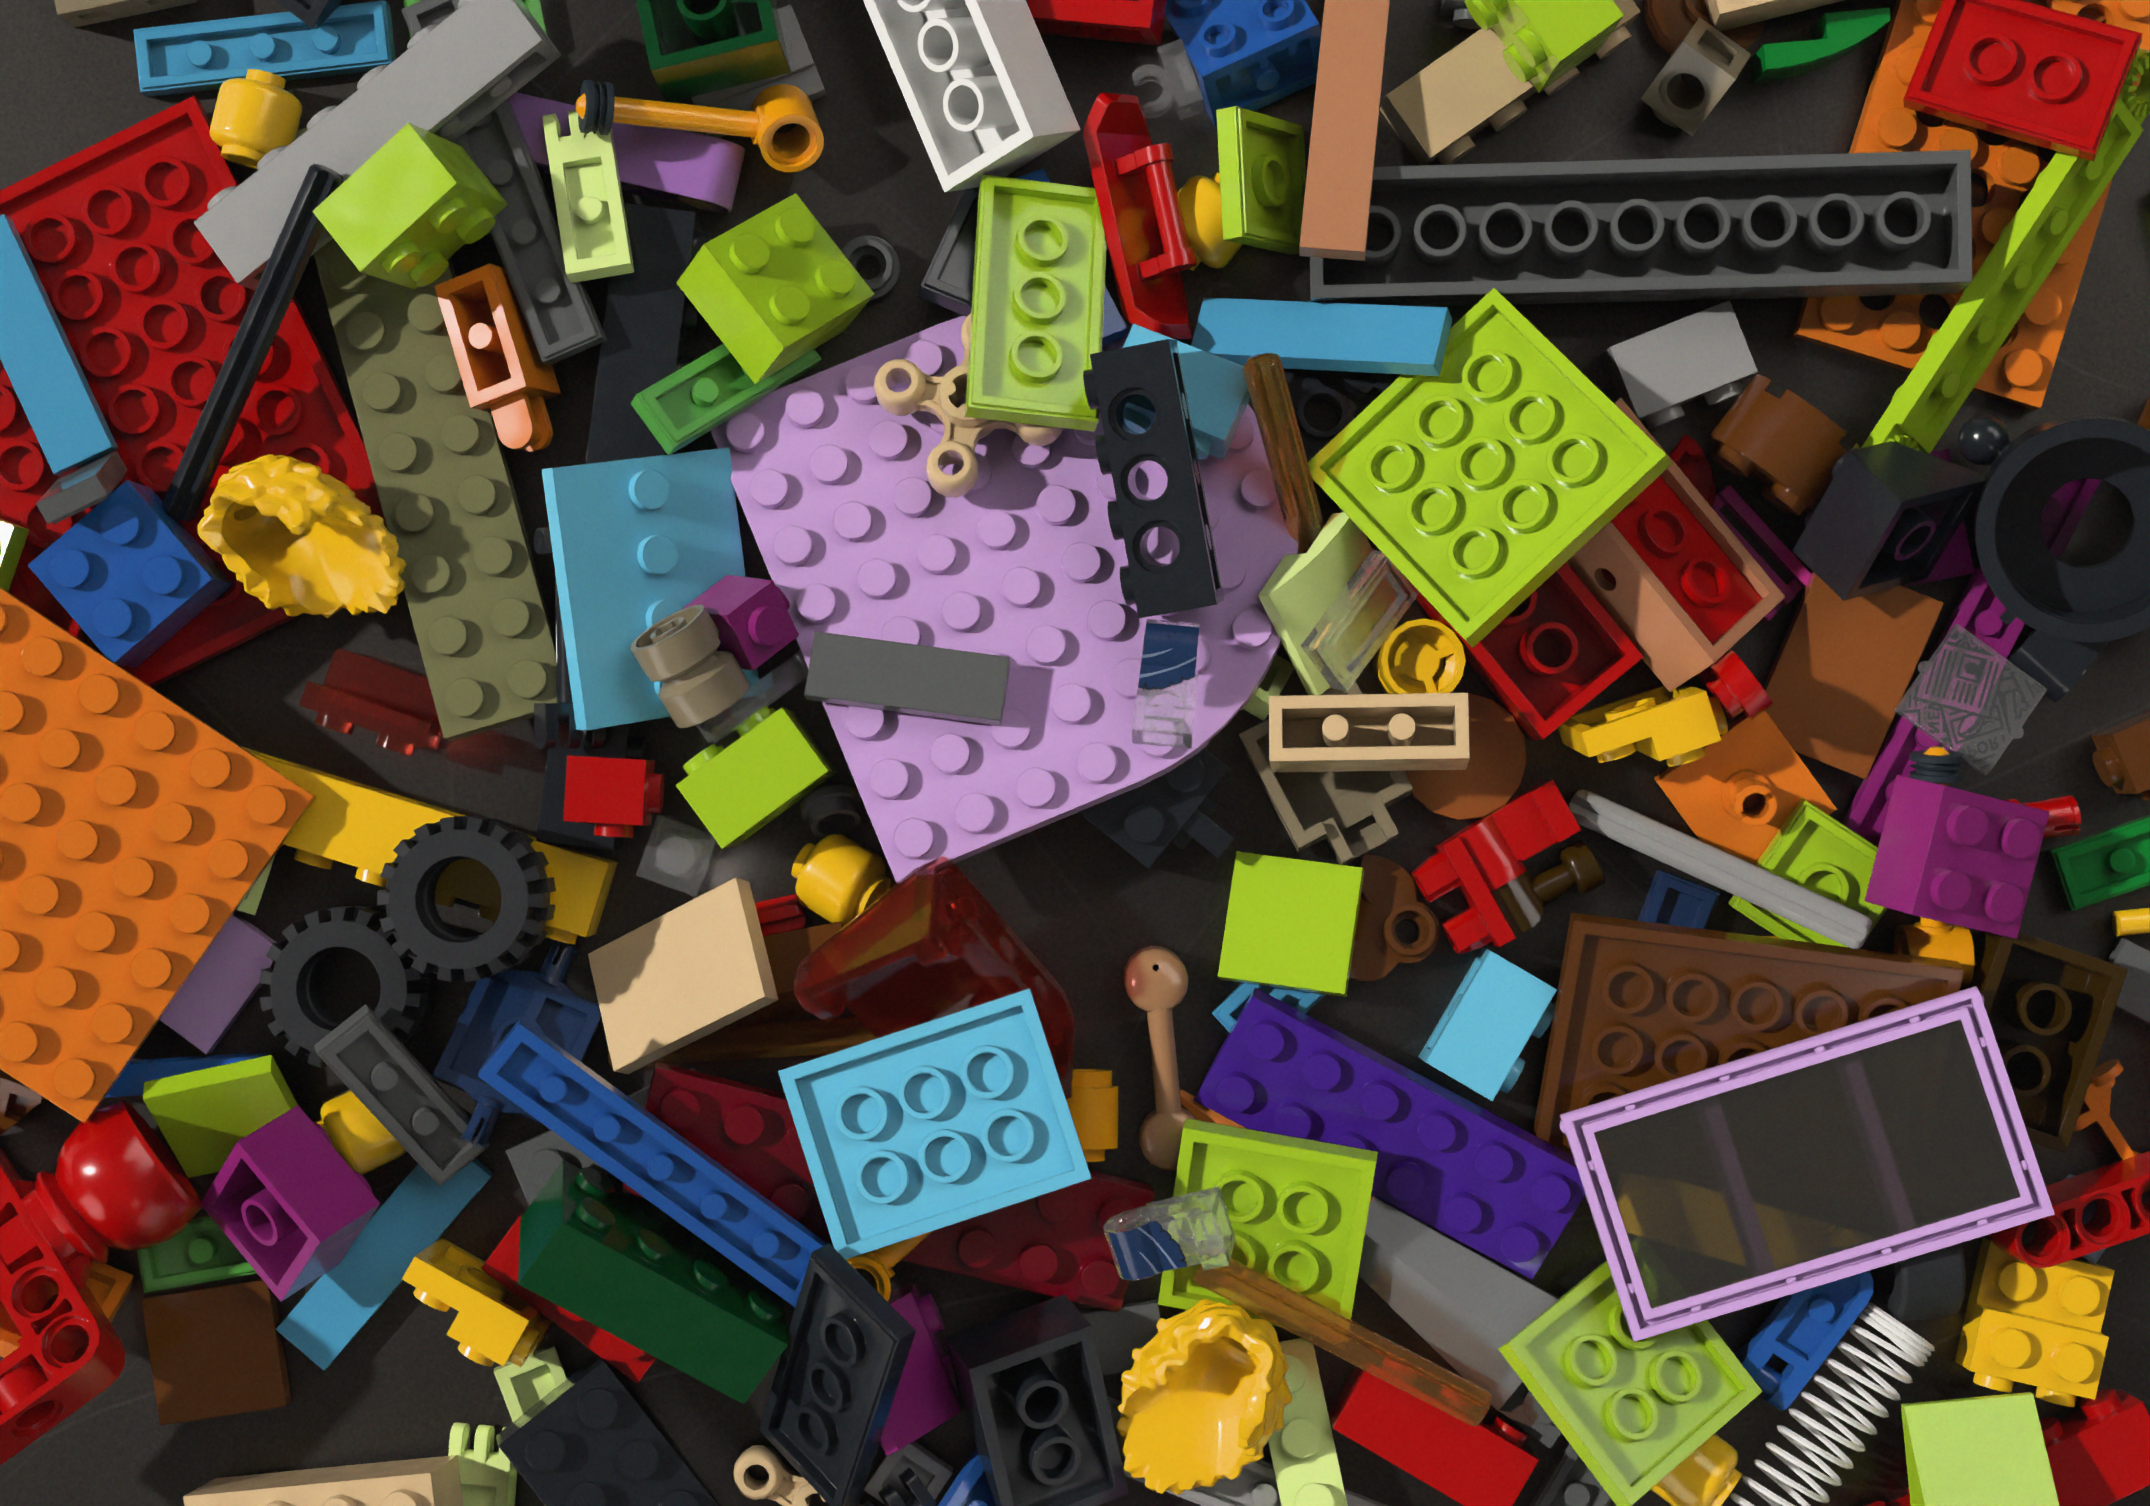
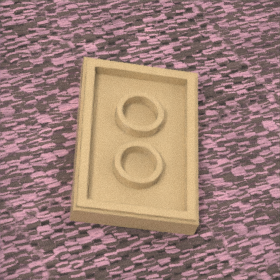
M737 877L588 954L614 1072L630 1074L778 1000L750 882Z

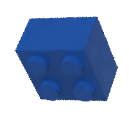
M129 480L122 483L107 499L101 501L27 566L108 660L116 665L137 668L228 590L233 583L176 517L164 512L162 509L163 501L150 487Z

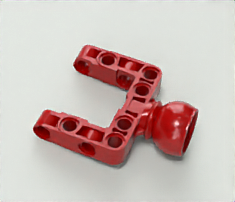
M125 1099L119 1103L98 1109L88 1122H80L67 1138L58 1155L56 1172L51 1173L41 1170L37 1174L36 1182L22 1181L6 1153L0 1148V1300L23 1338L17 1341L20 1347L0 1360V1466L109 1388L119 1378L124 1368L126 1352L122 1341L86 1285L92 1262L106 1264L109 1260L110 1248L131 1251L146 1249L166 1242L181 1232L195 1214L203 1208L200 1204L202 1201L173 1155L145 1119ZM58 1294L55 1303L49 1309L43 1311L46 1302L52 1296ZM89 1342L86 1352L78 1360L72 1362L76 1351L82 1345Z

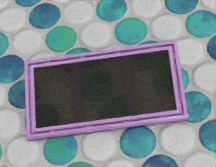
M1976 986L1560 1114L1561 1121L1559 1126L1561 1131L1566 1134L1634 1342L2055 1215L1984 1006V996Z

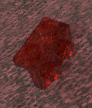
M337 649L334 652L324 683L307 681L299 706L318 712L315 724L347 735L353 734L355 725L379 733L376 745L408 756H413L416 746L438 749L443 736L428 678L344 649Z

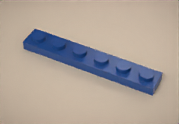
M520 1018L479 1069L478 1077L792 1306L796 1307L811 1253L828 1243Z

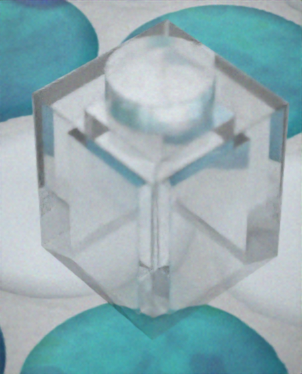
M658 814L636 876L691 896L699 897L706 893L709 888L722 848L707 828L670 814Z

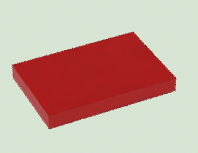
M1943 0L1904 96V107L2094 162L2141 45L2143 33L2022 0Z

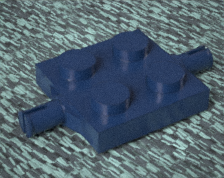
M552 939L550 948L538 972L516 971L509 968L506 972L476 981L432 1075L435 1080L464 1091L477 1103L467 1128L461 1136V1139L473 1144L484 1121L475 1144L480 1148L487 1149V1144L501 1114L519 1115L542 1124L478 1077L479 1069L520 1018L583 1063L601 1024L602 1017L599 1005L576 996L564 983H561L574 954L578 950L574 946L566 943L555 965L563 948V942Z

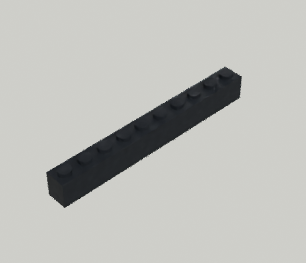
M624 203L634 273L609 277L603 331L607 341L601 343L585 464L667 455L630 403L639 392L695 360L694 358L686 357L689 333H699L702 315L676 282L703 244L712 240L711 232L703 231L704 224L696 212ZM686 446L682 447L681 449L677 450L672 454L684 453ZM639 722L605 727V743L602 748H586L582 738L578 748L563 749L559 743L558 730L556 747L548 749L536 841L605 850L623 849L624 838L628 837L594 836V823L563 821L567 755L645 760L646 738L637 737ZM634 825L633 837H634V834H635L636 825Z

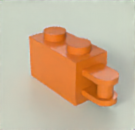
M487 264L435 285L434 287L470 408L478 410L489 408L491 410L498 437L505 446L529 452L543 451L549 446L553 437V429L544 401L560 395L561 392L553 365L548 366L541 360L505 268Z

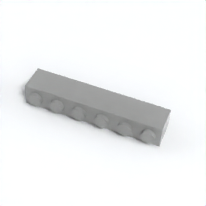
M460 0L458 2V9L439 25H429L418 31L407 44L408 50L392 63L378 66L367 72L357 84L358 90L341 104L326 107L315 114L307 124L308 130L289 146L277 147L264 155L257 164L258 170L239 186H230L217 193L207 205L208 211L193 223L235 281L242 286L254 291L256 290L311 165L319 164L333 169L343 177L344 182L408 122L454 142L459 136L467 132L473 125L562 56L521 0ZM323 227L312 255L333 239L325 227Z

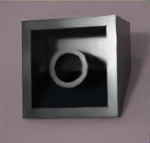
M1893 441L1864 448H1854L1845 453L1835 464L1832 470L1833 480L1821 501L1806 515L1804 519L1805 529L1792 551L1843 601L1926 579L1987 480L1977 471Z

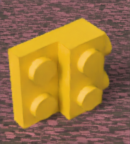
M1683 683L1671 692L1662 684L1574 714L1558 727L1564 745L1589 758L1597 756L1599 763L1614 761L1638 751L1657 761L1666 759L1668 766L1683 765L1706 755L1704 746L1722 741L1720 735L1728 732L1726 717L1718 699L1715 696L1708 698L1706 690Z
M440 1238L415 1255L402 1280L416 1287L413 1294L424 1304L443 1312H447L450 1307L459 1311L446 1335L460 1342L457 1348L464 1356L488 1367H491L494 1362L504 1367L509 1361L522 1367L529 1355H533L547 1334L552 1321L543 1317L542 1313L483 1271L481 1267L485 1261L443 1238Z
M1983 1238L1955 1362L1967 1370L1975 1372L1973 1383L1993 1390L2011 1393L2014 1381L2037 1386L2035 1397L2062 1406L2074 1407L2077 1396L2095 1400L2109 1340L2108 1336L2101 1333L2115 1270L2107 1266L2077 1259L2052 1267L2037 1268L2001 1251L1994 1245L1991 1239Z

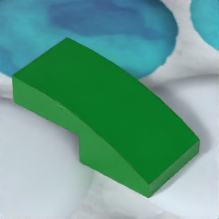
M1890 8L1825 13L1810 29L1811 40L1763 44L1750 59L1752 84L1775 82L1800 76L1843 58L1874 37L1891 20Z

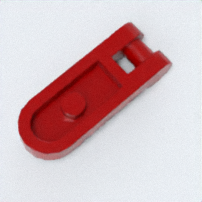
M1730 649L1714 664L1696 675L1701 683L1706 685L1711 694L1718 699L1729 719L1743 713L1753 720L1774 704L1755 676L1737 654Z

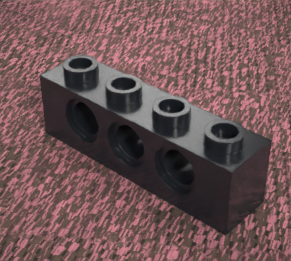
M1166 339L1090 354L1092 369L1083 371L1084 388L1090 409L1100 408L1104 435H1099L1095 438L1096 453L1102 474H1112L1116 500L1108 501V517L1114 540L1124 539L1128 565L1120 567V582L1126 605L1136 604L1139 619L1219 604L1224 601L1177 340ZM1136 395L1147 397L1155 408V421L1152 427L1142 434L1132 431L1126 425L1123 416L1126 403ZM1146 461H1154L1160 464L1167 474L1168 483L1166 490L1157 499L1144 496L1136 486V472ZM1156 527H1166L1172 530L1179 540V554L1172 563H1160L1148 551L1147 540L1152 530Z

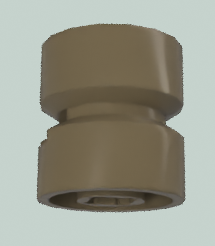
M701 604L681 609L658 621L641 633L629 648L651 682H664L658 696L675 725L679 728H688L715 717L741 699L750 687V682L734 655L729 651H716L721 643L718 638L719 630L706 608Z

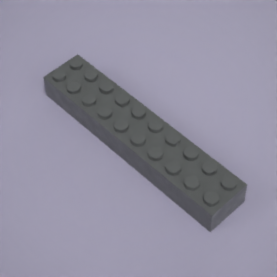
M1971 150L1374 167L1365 261L1310 257L1311 302L1423 307L1475 306L1493 288L1512 305L1957 294L1972 282Z

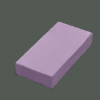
M234 913L162 1015L160 1021L205 1054L212 1053L263 985L259 984L261 969L271 968L273 960L266 955L272 944L277 942L241 915Z

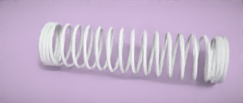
M1870 1301L1858 1317L1890 1339L1900 1349L1855 1324L1851 1325L1849 1331L1891 1368L1846 1342L1839 1341L1837 1348L1881 1386L1829 1357L1825 1359V1364L1872 1405L1820 1375L1815 1374L1812 1376L1813 1381L1860 1422L1806 1391L1801 1392L1802 1399L1851 1441L1794 1408L1789 1409L1790 1415L1841 1459L1821 1449L1785 1426H1777L1779 1433L1829 1476L1807 1465L1771 1442L1765 1443L1766 1448L1806 1481L1817 1493L1800 1485L1763 1461L1753 1459L1756 1467L1802 1506L1811 1505L1791 1487L1821 1503H1829L1830 1498L1800 1468L1833 1486L1842 1485L1839 1476L1810 1450L1845 1469L1854 1468L1850 1458L1821 1432L1857 1452L1866 1451L1864 1444L1831 1414L1867 1434H1878L1875 1426L1840 1395L1879 1417H1889V1412L1849 1376L1891 1400H1901L1900 1394L1859 1358L1906 1384L1913 1383L1911 1376L1868 1339L1918 1367L1925 1366L1924 1362H1928L1927 1357H1930L1931 1352L1935 1351L1932 1344ZM1742 1476V1481L1771 1506H1795L1753 1479ZM1730 1493L1731 1499L1739 1506H1755L1736 1493Z

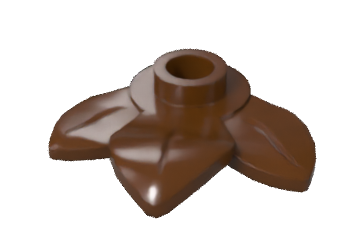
M1365 854L1360 862V867L1364 869V878L1349 976L1350 979L1361 982L1376 981L1384 978L1398 963L1413 964L1424 960L1434 951L1440 937V927L1435 914L1430 908L1416 899L1414 881L1411 875L1403 867L1379 855ZM1408 921L1416 927L1417 939L1414 943L1405 944L1397 938L1396 926L1399 922Z

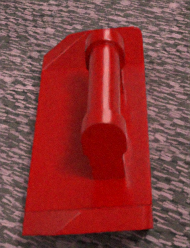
M1100 93L1095 99L1084 124L1083 137L1123 315L1131 324L1134 323L1172 339H1192L1193 327L1180 272L1195 267L1197 260L1194 248H1190L1171 167V163L1174 161L1171 144L1161 143L1152 145L1145 112L1139 96Z

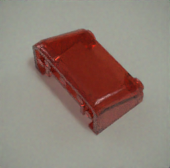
M938 857L915 868L799 963L794 980V994L805 1011L813 1013L820 1020L828 1021L841 1015L844 1012L845 1006H847L876 1038L1030 988L1066 1099L1072 1097L1075 1022L1073 1010L1065 991L956 864L948 861L947 857Z

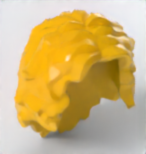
M268 454L253 461L233 466L229 469L228 474H223L219 478L218 485L210 498L211 505L203 510L205 516L198 524L199 537L212 550L222 555L228 570L236 573V579L243 583L247 594L258 597L268 609L273 611L278 607H282L286 615L298 616L306 613L311 615L322 614L329 618L343 608H346L352 615H359L362 611L375 613L378 610L386 614L391 606L397 604L398 595L405 588V581L401 579L400 575L404 572L407 564L402 558L397 556L399 550L397 538L386 529L384 519L379 515L370 514V506L355 498V493L345 483L330 475L321 473V468L301 462L290 456Z
M1203 1299L1194 1307L1168 1319H1159L1156 1324L1158 1333L1142 1348L1136 1347L1132 1350L1133 1367L1131 1370H1125L1121 1376L1122 1386L1120 1389L1122 1401L1117 1404L1121 1417L1115 1430L1122 1438L1121 1452L1126 1457L1124 1469L1133 1478L1144 1477L1145 1486L1161 1494L1170 1490L1178 1495L1182 1494L1184 1490H1191L1200 1486L1213 1487L1219 1479H1224L1225 1477L1230 1480L1239 1477L1245 1465L1264 1458L1263 1448L1273 1431H1280L1283 1428L1284 1406L1292 1402V1394L1285 1380L1286 1372L1289 1369L1288 1363L1283 1355L1276 1330L1272 1324L1265 1319H1251L1249 1314L1237 1304L1226 1305L1221 1302L1216 1303Z

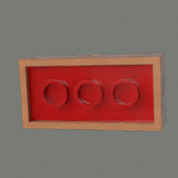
M1623 399L1617 400L1614 404L1665 452ZM1667 454L1672 465L1566 563L1644 656L1642 658L1668 691L1671 692L1720 659L1781 602L1785 596Z

